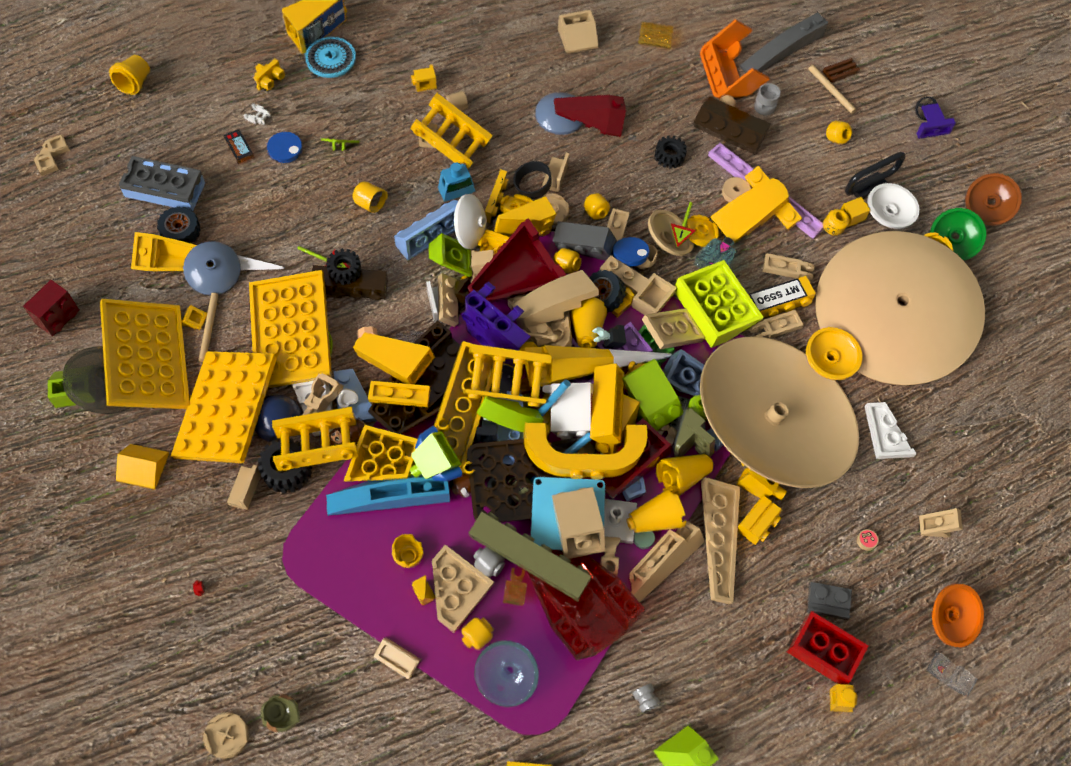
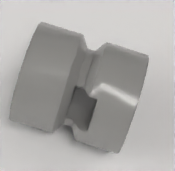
M765 83L760 86L754 104L756 112L766 116L774 113L781 95V90L778 86L772 83Z

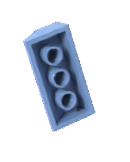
M457 200L443 204L436 211L430 212L420 221H415L410 227L399 231L394 236L395 246L407 260L428 249L429 243L441 233L448 236L455 232L454 214L458 203Z

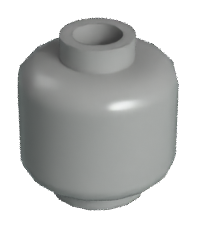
M488 547L484 549L479 548L474 555L476 559L474 563L475 568L487 577H492L493 575L496 577L505 566L504 557Z

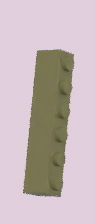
M490 512L487 514L480 513L468 533L472 539L574 600L579 601L591 580L587 569L579 565L576 568L570 564L571 560L563 555L559 557L554 555L550 547L544 544L539 546L534 543L535 539L524 533L522 536L516 532L517 529L511 524L505 523L504 525L498 521L499 518Z

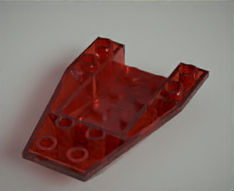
M562 550L552 551V553L558 557L560 555H563ZM588 555L569 559L571 560V565L576 568L578 565L584 567L589 571L588 575L591 576V580L579 601L574 600L527 571L551 629L575 660L593 657L629 632L645 612V608L620 578Z

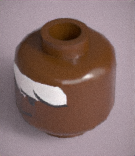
M463 473L461 477L451 480L453 484L450 485V488L456 496L459 494L461 497L467 498L471 495L468 474Z

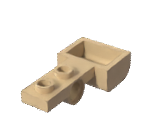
M611 255L600 267L601 271L608 270L616 274L624 282V286L632 290L635 294L632 307L643 315L659 313L677 289V287L655 273L647 279Z

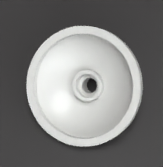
M892 183L880 184L874 187L868 195L867 204L871 215L886 227L904 229L914 224L919 216V204L910 191L900 185Z
M465 194L459 199L454 214L455 233L459 243L465 249L476 248L478 241L486 230L484 208L479 199L473 194Z

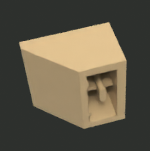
M591 10L559 15L558 31L567 54L598 48L596 25Z

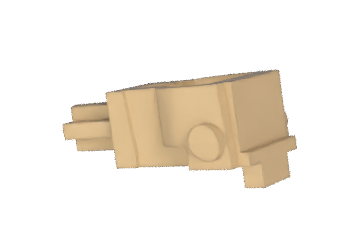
M323 373L318 374L312 383L311 394L304 401L307 409L303 415L324 412L331 401L336 397L338 398L344 386ZM330 384L333 387V389L330 393L322 396V398L320 399L321 395L325 391L323 385L328 386Z

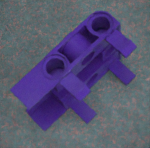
M487 282L478 292L473 290L468 294L465 299V311L461 315L466 322V331L483 346L520 351V347L531 338L514 323L524 313V310L517 305L510 313L505 315L485 299L496 289L490 282ZM505 359V364L515 367L512 359Z

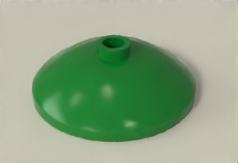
M953 208L943 212L935 219L930 229V233H938L939 236L948 238L952 244L953 252L963 261L978 254L986 240L984 222L975 212L965 208ZM954 233L959 235L958 239L953 238Z

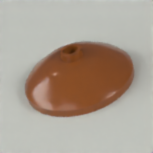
M990 173L977 178L968 188L965 197L966 209L975 212L987 226H997L1011 220L1017 214L1022 201L1021 190L1018 184L1012 178L1000 173ZM994 199L995 204L991 205L989 200Z

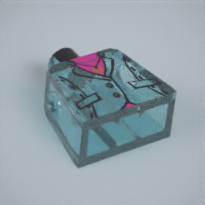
M725 237L723 241L717 238L712 239L696 255L694 265L702 269L725 260L730 268L736 253V249L732 247L734 241L729 237Z

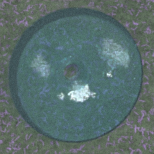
M502 640L490 644L480 653L475 664L474 675L477 687L486 699L499 706L513 707L524 703L534 693L539 681V668L533 654L525 646L514 641ZM508 666L513 668V673L507 671Z

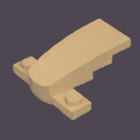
M580 270L553 280L527 295H517L508 299V306L513 310L518 305L524 310V313L516 320L517 325L522 330L528 333L552 336L554 333L546 324L547 322L564 318L565 311L580 308L582 300L599 296V290L585 272ZM531 337L537 346L553 342L550 339Z

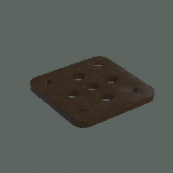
M524 439L471 445L467 450V460L472 462V464H468V470L472 471L475 469L472 474H469L474 520H477L481 512L487 514L483 510L485 506L491 510L490 513L499 518L498 521L500 523L532 520L533 484L528 483L525 477L529 473L535 474L536 477L552 478V475L533 463L525 449ZM483 454L484 457H483V459L480 461L479 458H480V456ZM505 456H512L514 464L511 466L505 465L503 458ZM509 475H513L517 480L513 486L505 483V478ZM489 477L496 480V486L493 488H488L485 485V480ZM537 480L535 483L537 485H540L542 482L541 480ZM525 485L529 487L526 493L519 494L520 486ZM509 496H517L519 503L516 506L509 505L507 502Z

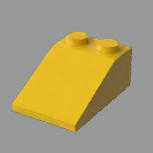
M545 196L498 215L494 232L510 237L518 226L529 218L538 231L539 236H546L551 232L556 212Z

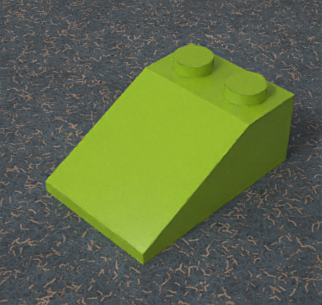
M652 359L622 378L629 397L640 402L637 415L638 421L642 418L645 419L657 431L683 415L679 398L656 359Z

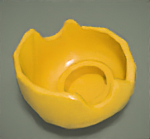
M402 534L394 540L392 556L398 565L404 568H411L421 562L424 555L422 543L418 542L414 535Z

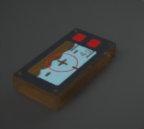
M240 129L223 135L238 164L254 158L253 152Z

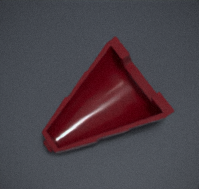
M528 218L518 226L491 261L484 265L468 286L469 294L473 290L478 292L487 282H490L496 289L485 299L493 303L510 299L512 296L530 293L553 280L566 276V273L560 264H555L539 240L538 231Z

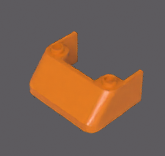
M737 19L703 45L700 51L712 93L718 99L724 95L731 96L732 98L749 96L770 80L768 76L754 68L742 77H739L734 59L741 52L742 45L740 41L752 32V28Z

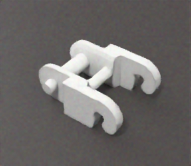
M253 103L252 108L258 111L257 115L249 114L248 116L245 114L244 118L254 124L264 125L265 118L270 117L271 114L269 111L264 110V107Z

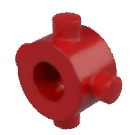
M196 580L193 583L195 595L202 596L205 593L202 581Z

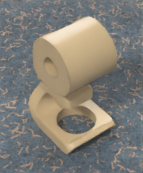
M605 536L604 556H601L600 575L617 576L619 557L615 556L616 547L620 543L619 537Z

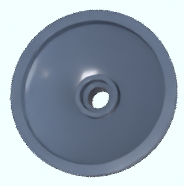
M556 92L543 97L536 106L535 114L539 125L546 131L558 135L570 134L581 128L584 123L580 121L573 122L555 114L554 98L576 96L569 93Z
M209 241L195 246L187 254L183 271L185 279L195 291L211 296V293H217L218 295L226 293L235 286L240 277L241 265L237 254L232 248L220 242ZM209 262L214 263L212 267L207 266Z

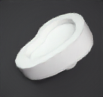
M342 389L337 401L341 408H347L350 404H356L359 398L355 391Z

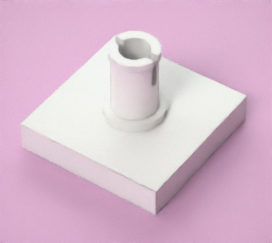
M605 499L604 536L619 537L620 542L632 544L634 530L629 529L626 519L629 518L630 512L637 509V503Z

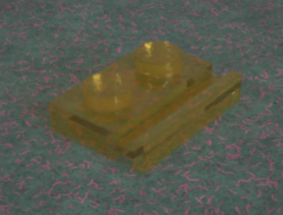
M642 22L638 44L670 49L674 26Z

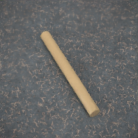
M814 65L809 67L808 70L851 114L857 110Z
M211 293L199 355L200 362H203L206 352L209 350L219 296L217 293Z

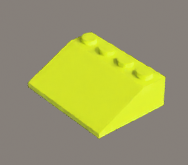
M725 260L677 279L675 294L684 308L688 310L711 348L729 341L764 318Z

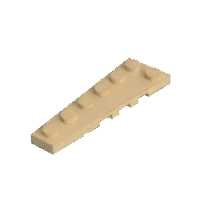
M705 477L701 480L710 596L713 601L731 604L734 600L740 487Z

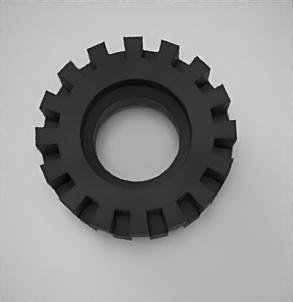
M668 135L667 138L662 137L661 140L659 139L654 154L655 160L658 161L659 165L663 163L664 168L667 165L669 166L668 169H672V166L677 168L678 165H682V162L684 163L687 145H685L684 140L681 142V138L675 139L676 136L670 138V135ZM671 149L674 150L677 154L670 155L667 154L664 150Z
M344 248L340 249L341 252L335 250V255L331 253L326 263L330 279L334 280L337 284L340 281L341 285H344V282L351 284L350 280L355 282L356 277L359 278L361 273L359 256L354 251L350 252V249H347L346 252H344ZM341 263L351 264L348 270L340 271L337 269V266Z

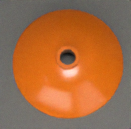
M958 583L951 584L938 594L933 605L932 621L935 632L941 641L949 646L965 647L978 637L983 626L984 609L979 595L970 586Z

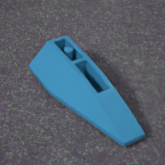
M412 474L405 479L370 480L326 495L328 516L450 502L448 481H434L432 478L425 479L423 475L416 478Z

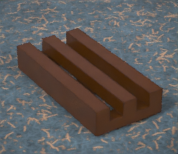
M852 58L824 67L822 72L833 83L858 74L860 68H856L857 64L853 63Z

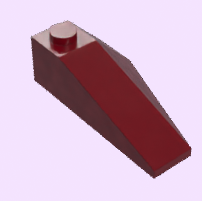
M595 95L554 98L555 114L573 122L580 121L585 123V127L591 128L592 126L599 129V133L604 135L621 137L626 114L624 97Z
M643 418L636 425H647V443L638 463L622 475L601 479L605 482V492L612 499L653 470L657 463L661 462L660 460L667 458L671 454V444ZM624 442L622 443L621 447H619L617 452L621 451L624 448ZM599 482V486L602 488L603 484Z

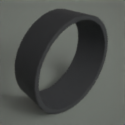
M530 161L521 165L516 170L513 183L521 195L536 199L545 195L551 188V172L545 163ZM541 171L549 177L547 183L539 190L533 192L520 190L522 178L530 172Z

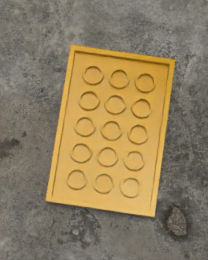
M318 270L249 282L253 353H272L277 357L268 388L314 381L317 375L321 373L332 378L324 272Z
M101 299L100 310L107 406L187 409L190 406L180 305Z
M206 352L190 398V406L187 407L171 453L174 459L229 463L245 462L277 360L275 354Z

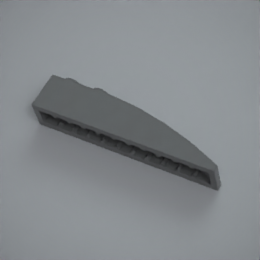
M818 12L768 42L743 62L740 68L745 73L752 68L759 72L767 69L823 37L828 21Z

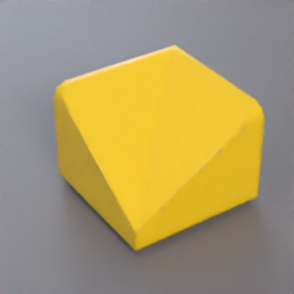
M426 575L412 582V588L421 605L424 606L436 599L427 582Z

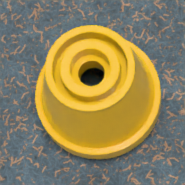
M132 55L120 63H115L109 69V75L115 87L123 93L131 95L137 94L142 89V84L150 73L148 63L138 55Z

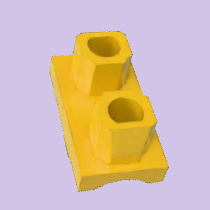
M276 59L264 66L262 64L255 66L257 72L254 74V79L257 83L256 88L259 90L263 88L271 90L274 86V78L282 80L285 77V72Z

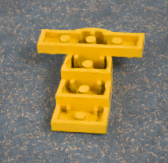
M759 166L744 176L752 189L743 193L711 216V219L721 232L733 240L732 245L744 235H749L760 224L762 226L774 214L787 230L802 220V217L789 203L788 190L785 185L777 179H769Z

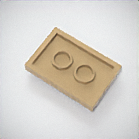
M686 308L646 314L642 318V321L660 349L699 343L705 338Z

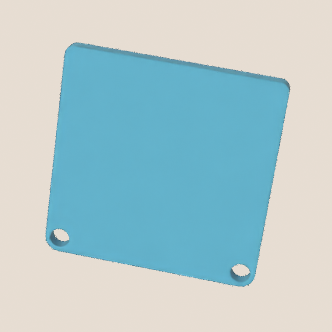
M536 477L533 482L531 537L535 539L534 543L539 546L544 544L552 550H562L552 495L561 492H571L581 488L593 487L604 527L605 482L594 479ZM541 480L542 483L537 485L535 481ZM601 482L603 487L599 488L597 483Z

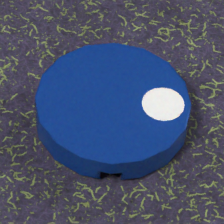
M279 132L269 139L267 151L271 159H275L279 163H290L295 161L298 155L302 153V142L294 133Z
M622 238L614 244L613 257L627 266H639L647 261L649 246L639 238Z

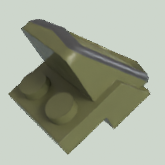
M685 407L673 444L675 457L684 456L693 446H695V450L699 454H706L708 457H711L714 454L715 438L705 431V420L691 408Z

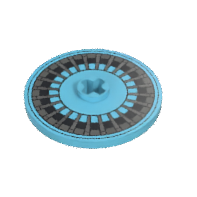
M325 37L313 42L308 47L305 60L308 68L314 74L333 78L350 71L355 64L356 55L353 46L348 41L338 37Z

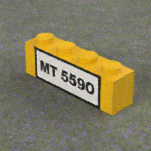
M803 276L749 293L748 295L765 318L768 316L774 317L784 311H792L796 307H806L812 303L816 293L807 276Z

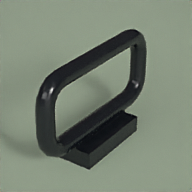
M897 152L857 172L848 181L845 194L848 196L855 195L856 198H867L874 187L888 183L885 179L900 169L906 157L905 153ZM895 162V164H894L890 169H888V170H886V171H884V172H882V173H879V171H878V172H876V173H874V174H872V175H870V176H868V177H866V178L860 180L861 178H863V177H865V176H867V175H869V174H871V173H873V172H875V171H877V170H879V169H881V168H883V167H885V166H887V165H889V164Z

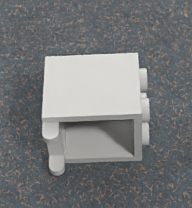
M591 382L571 383L569 388L551 407V432L560 437L561 440L583 437L586 433L590 432L593 384ZM560 384L544 385L542 390L551 396Z

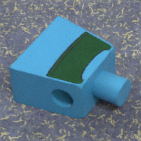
M452 163L450 168L441 171L438 189L444 202L475 192L471 175L465 164Z

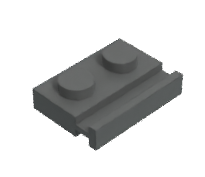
M810 582L807 613L813 611L818 615L849 620L852 589Z

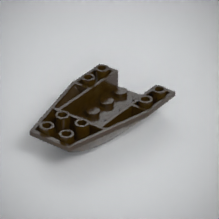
M438 320L414 342L415 344L428 346L435 356L414 384L430 386L428 407L373 403L368 410V413L390 432L403 434L439 412L460 344L452 338L451 331ZM390 376V378L387 381L390 383L405 384L393 376Z

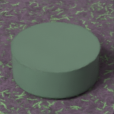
M652 531L635 533L634 543L640 549H649L655 540Z

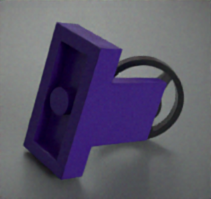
M927 96L917 101L915 113L919 119L927 121L921 123L916 133L918 139L951 133L956 122L954 118L945 119L934 98ZM926 98L933 101L932 103H926L924 105L920 104V102ZM918 106L921 107L926 119L920 116Z

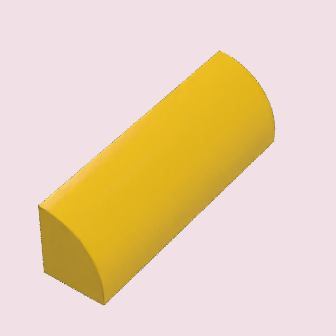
M617 363L598 366L594 369L590 438L604 444H618L621 442L624 386L622 378L624 377V372Z

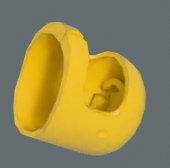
M360 182L355 187L352 197L358 206L371 213H376L385 204L388 193L370 182ZM381 191L382 196L378 205L370 206L374 195Z

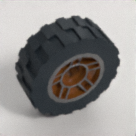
M176 206L175 208H169L157 220V229L160 236L192 244L200 235L201 228L197 216L191 209Z
M599 270L593 273L589 278L599 290V296H595V298L604 302L607 313L613 312L623 303L626 295L624 282L620 277L608 270Z

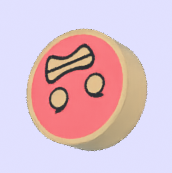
M865 529L857 536V544L863 550L870 551L878 545V536L872 530Z

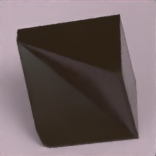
M468 278L455 281V296L461 306H465V299L467 294H469L468 286L471 282Z

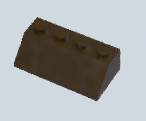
M710 96L701 106L693 122L694 128L756 155L771 126V123Z

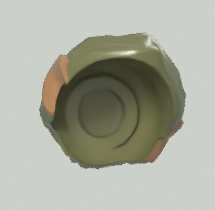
M285 694L273 695L261 707L260 713L263 725L275 733L289 731L300 722L298 704L292 697Z

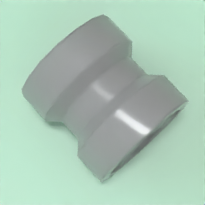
M651 683L632 693L634 698L639 701V708L642 713H646L661 705L659 698L654 694V688Z

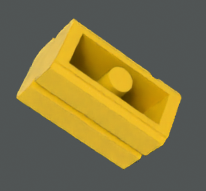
M762 496L739 524L737 532L754 545L759 540L764 542L770 534L767 531L771 525L775 527L781 520L779 514L782 512V509L765 496Z

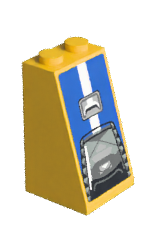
M301 0L282 9L287 34L302 54L306 53L308 47L313 42L325 38L347 20L345 0Z

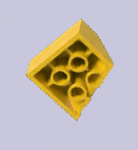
M364 425L356 446L359 457L351 459L344 482L408 478L411 475L410 468L416 464L412 458V453L415 451L418 439Z

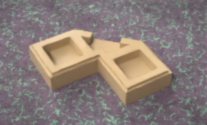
M62 134L45 140L41 152L36 155L34 161L41 176L59 170L53 157L70 151Z

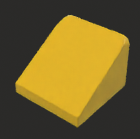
M190 305L181 320L182 325L201 330L207 313Z

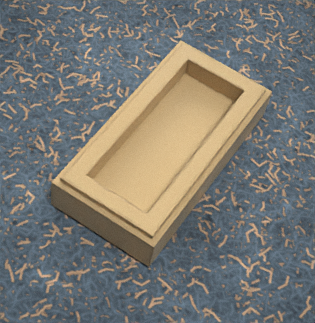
M387 637L383 638L373 656L407 679L412 677L421 661L420 658Z

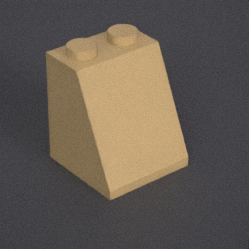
M593 487L552 495L563 556L571 559L605 552L604 527Z

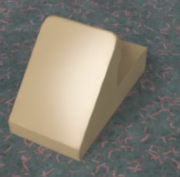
M958 508L919 516L922 536L951 537L950 532L963 530L961 510Z

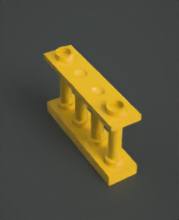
M436 93L429 103L432 109L422 122L416 119L410 129L415 135L423 138L454 163L465 164L467 169H469L473 164V161L470 160L472 154L479 145L485 147L493 135L440 94ZM439 113L446 120L435 133L427 126L435 115ZM452 123L460 130L449 144L441 137ZM467 134L474 141L463 155L456 149V146Z
M476 344L469 346V354H473L475 362L471 389H464L463 391L464 394H468V398L480 399V396L509 399L528 402V406L540 407V404H546L545 399H539L542 369L545 367V364H551L552 355ZM486 356L493 357L495 361L491 392L479 391L482 364ZM505 359H512L515 364L511 395L499 393L502 366ZM525 361L533 362V366H535L531 397L519 396L522 368L525 365Z
M347 407L272 420V427L277 439L281 438V455L273 456L277 470L287 471L293 468L359 457L355 442L350 443L349 426L356 425L353 408ZM341 428L342 444L330 446L329 429ZM321 431L322 448L310 450L309 433ZM301 435L302 451L290 453L289 437Z

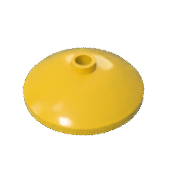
M834 327L822 328L816 331L807 342V360L811 367L825 378L844 380L853 376L861 366L862 350L859 343L851 334L842 329Z

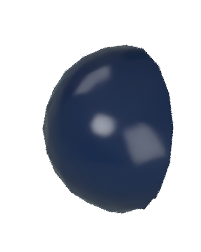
M268 396L264 398L255 432L267 442L276 440L277 436L272 427V420L303 415L302 410L295 400L287 396Z

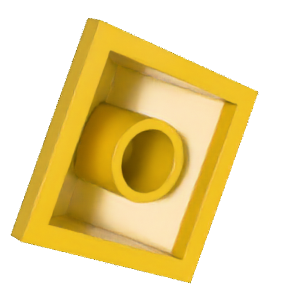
M129 444L117 454L116 481L156 490L169 452Z

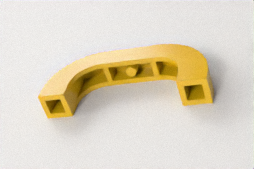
M525 423L524 445L533 463L549 474L571 477L572 479L591 477L592 479L599 480L604 477L622 475L638 463L647 443V425H626L624 430V448L615 454H564L554 450L549 445L546 438V423Z

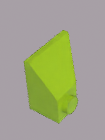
M443 233L429 243V259L468 277L472 276L471 249H465L458 240Z
M689 725L653 751L663 766H711L719 760L708 743Z

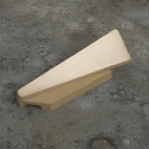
M684 520L686 521L685 527L678 528L676 533L669 530L630 572L632 590L630 595L636 604L641 602L705 542L700 528Z

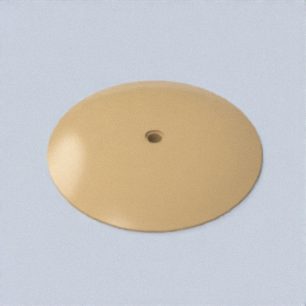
M888 231L870 234L851 242L830 260L817 286L815 308L820 329L834 327L851 334L857 340L862 350V363L857 372L882 383L918 385L947 376L970 357L977 347L983 332L985 304L981 288L973 272L951 249L936 240L919 234ZM898 301L903 302L905 306L900 305Z
M742 337L719 346L707 359L700 379V395L705 415L721 443L746 467L771 481L797 488H815L830 484L838 480L849 470L856 458L859 446V430L854 410L837 381L818 374L809 364L804 352L791 345L770 338Z

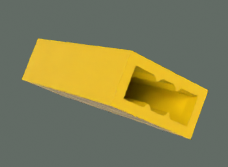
M365 332L356 340L353 346L359 357L405 384L414 385L435 358L431 348L428 346Z

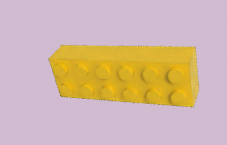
M465 341L460 345L434 426H437V421L440 418H444L445 422L441 423L440 427L450 425V429L447 432H443L461 462V465L458 466L460 468L467 461V450L472 445L481 418L477 411L486 397L480 396V399L468 398V394L463 393L464 389H471L475 362L473 354H469L471 343ZM486 356L483 359L479 391L489 392L495 365V361L491 356Z

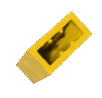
M623 394L621 442L618 444L596 442V450L604 454H615L624 442L626 425H636L639 401Z

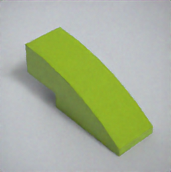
M487 396L477 411L478 415L494 423L523 433L525 423H542L544 420L537 409L521 407L519 402Z

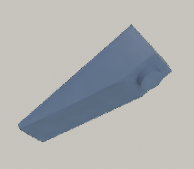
M680 349L670 356L663 369V373L671 386L678 391L693 396L700 394V379L704 364Z

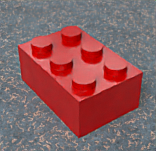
M811 611L805 617L787 653L835 683L847 685L853 678L869 645Z

